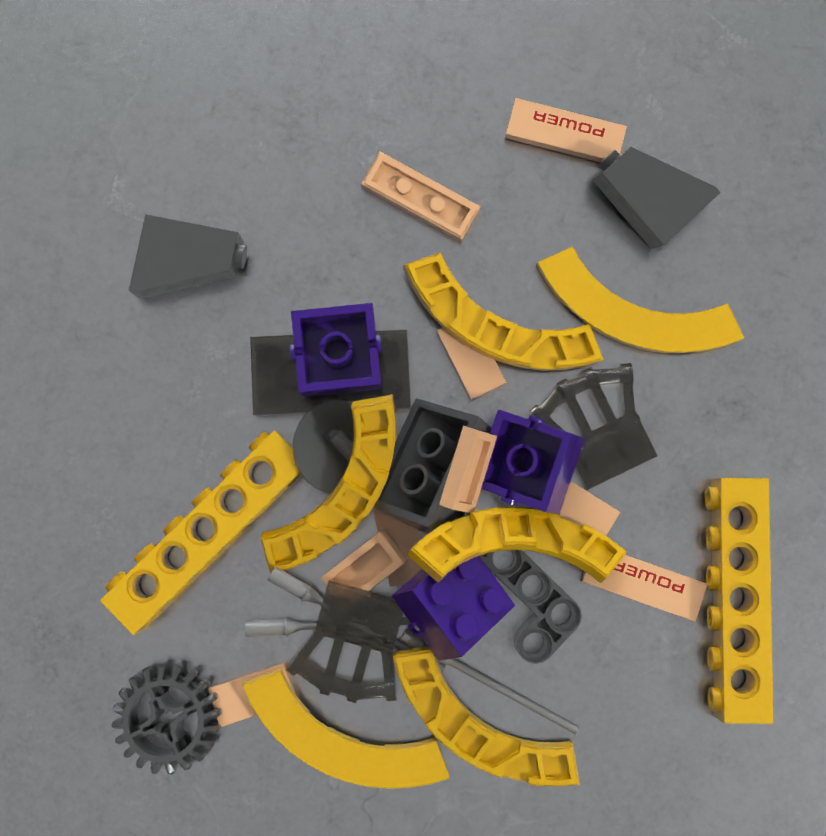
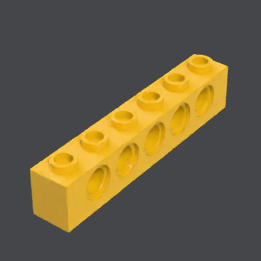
M274 430L270 435L266 431L260 434L248 447L252 452L241 463L236 459L222 471L220 476L224 480L213 490L209 487L204 489L192 501L191 504L195 508L185 518L181 515L174 518L163 529L166 536L156 546L150 543L135 556L134 560L138 564L127 574L121 571L107 583L105 589L108 593L100 601L132 635L143 632L302 476L294 460L293 447L277 431ZM267 462L272 469V476L267 483L259 485L253 479V469L257 464ZM237 490L243 497V505L237 512L232 513L225 507L224 499L228 492ZM205 517L210 519L214 525V533L208 540H202L196 532L197 523ZM174 546L180 547L185 553V561L180 568L173 567L168 561L169 550ZM145 574L152 576L156 582V589L152 596L143 594L139 587L140 579Z
M769 478L711 479V486H708L705 492L706 508L711 510V526H708L706 529V546L708 550H712V566H708L706 572L708 590H712V606H709L707 609L708 629L713 631V647H709L707 652L708 667L710 671H713L714 687H710L708 690L709 709L711 712H714V717L723 723L773 724ZM735 507L742 512L744 518L741 527L738 529H734L728 520L730 511ZM736 547L741 549L744 554V562L738 569H734L729 562V555ZM736 588H741L744 592L745 600L741 607L734 609L730 604V595ZM742 628L745 633V642L740 648L733 649L730 643L731 635L735 630ZM743 669L746 674V681L741 688L733 689L731 677L737 670Z

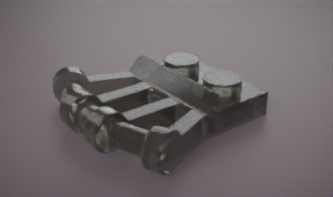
M631 363L620 364L619 368L592 369L588 367L582 370L581 376L570 381L563 379L557 382V387L540 406L535 404L529 411L531 416L545 420V425L563 430L551 416L565 403L581 435L580 437L585 438L575 467V471L585 490H589L658 456L641 423L640 416L635 411L634 377ZM620 383L622 417L616 419L600 386L601 384ZM586 390L589 391L605 425L593 431L575 396Z
M329 580L316 627L291 659L285 670L293 676L296 674L300 675L320 690L319 694L329 696L330 692L346 696V701L356 703L357 700L375 698L397 701L393 649L403 617L402 610L392 597ZM324 636L334 639L325 673L306 660ZM344 642L361 646L351 681L335 677ZM371 649L380 651L384 681L362 683Z

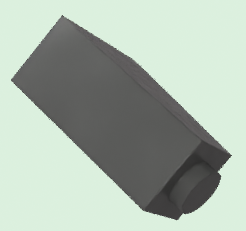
M633 147L620 154L613 150L597 165L601 171L592 179L651 249L665 245L721 193L715 186Z
M145 214L129 291L137 298L149 299L235 279L238 268H244L247 257V245H243L244 241L239 233L235 231Z

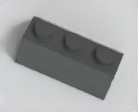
M416 398L395 442L388 479L373 508L427 534L448 521L452 522L462 518L465 512L439 505L463 426L490 434L492 428L479 416Z

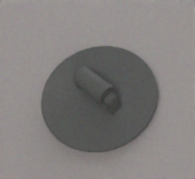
M331 400L313 407L299 422L293 438V455L299 472L310 485L327 494L332 493L344 475L353 450L354 422L351 409L352 402Z

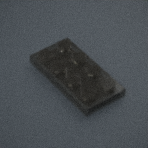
M407 330L376 331L377 336L380 335L382 352L378 353L382 389L302 397L298 391L296 361L291 360L290 344H294L293 335L250 337L253 415L306 414L313 407L331 400L354 402L392 394L395 410L411 409Z

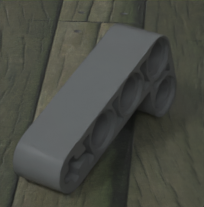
M511 550L514 555V561L509 568L503 570L496 568L493 563V554L495 552L480 555L488 569L533 612L516 632L514 644L520 656L527 662L534 664L543 663L552 656L580 625L582 618L580 607L522 550ZM537 575L542 581L541 592L534 597L525 596L522 591L523 581L528 576ZM558 604H567L571 611L569 620L565 624H554L551 618L553 608ZM531 633H540L544 640L543 647L537 653H527L523 647L524 639Z

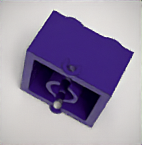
M373 303L291 311L294 344H290L291 360L296 361L298 391L302 397L382 389L378 353L382 352L380 335L377 336Z
M498 409L490 434L497 436L481 489L502 496L501 501L517 506L519 502L543 512L560 514L585 438L545 425L546 421L529 415V418L526 419Z
M480 556L460 564L440 582L435 581L428 573L421 569L391 596L411 622L408 625L411 633L416 637H422L439 661L464 656L515 606ZM415 625L420 629L419 631L414 628Z

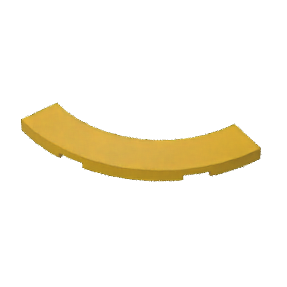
M573 246L536 264L545 282L564 306L566 305L575 315L582 319L583 323L590 324L591 328L621 344L657 353H697L722 348L744 339L728 303L714 309L684 314L665 313L639 307L620 298L599 283L581 262Z
M441 252L404 264L403 266L412 289L431 316L449 334L486 357L504 364L542 371L582 368L604 360L590 324L561 330H533L517 326V324L505 320L488 310L485 311L467 296L468 293L456 281L447 267Z
M393 394L352 402L351 409L354 422L353 450L344 475L328 498L303 518L281 528L262 532L260 539L270 573L275 566L281 570H287L317 558L318 554L345 540L370 513L388 479L394 454L396 413Z
M495 507L474 511L468 516L440 525L413 546L407 556L435 581L440 582L450 571L474 557L501 550H528L548 554L567 561L602 583L627 551L594 528L585 524L580 526L572 521L560 518V514L547 513L535 508Z
M428 646L393 652L397 675L410 704L412 703L416 712L425 722L427 729L459 758L496 777L503 778L504 776L519 781H526L529 785H580L572 741L538 742L525 740L499 731L483 722L460 702L447 684L436 656Z
M282 668L243 682L242 687L251 706L274 738L297 758L326 775L366 787L387 789L429 785L450 778L436 737L419 742L385 744L384 746L360 742L359 739L345 735L330 726L327 727L317 720L296 696Z

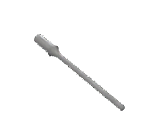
M276 566L269 575L267 581L302 599L301 602L307 601L319 604L399 650L411 649L400 643V640L321 597L312 588V584L308 585ZM438 663L440 670L443 673L446 666L441 663Z
M285 617V619L245 621V636L285 635L288 637V634L300 630L352 628L358 626L347 620L299 622L288 619V617ZM407 617L362 619L373 626L409 625L411 623Z
M408 628L405 629L399 641L411 649L428 646L422 637H416ZM436 657L438 663L456 668L574 734L577 733L578 726L454 658L439 661Z

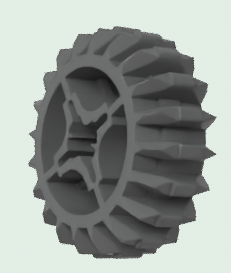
M166 662L158 665L157 674L151 666L142 670L143 679L137 675L132 676L129 679L132 689L124 687L118 693L125 702L116 703L112 709L115 713L123 715V717L112 722V728H123L124 733L115 738V743L122 744L125 741L128 742L130 747L125 750L124 757L129 758L136 752L140 756L136 761L137 768H142L148 760L151 761L150 769L152 774H157L163 763L168 774L176 772L178 763L185 771L192 767V758L199 762L205 758L206 754L203 747L212 749L215 745V739L208 733L215 734L221 730V725L218 722L210 720L222 714L221 708H210V703L218 699V694L214 692L206 696L203 691L210 685V680L206 678L199 684L195 683L194 680L198 676V670L195 668L190 670L186 677H184V666L182 663H177L174 666L171 675ZM162 686L179 689L191 700L176 702L171 698L168 691H163ZM148 691L151 700L148 702L151 709L150 717L139 724V705L143 696ZM165 709L166 714L170 711L173 714L183 711L170 723V726H168L169 721L166 724H163L161 721L152 725L165 712ZM197 711L198 726L193 740L186 745L183 738L186 734L183 726L184 719ZM150 734L159 735L167 746H172V749L159 747L151 743L145 736Z

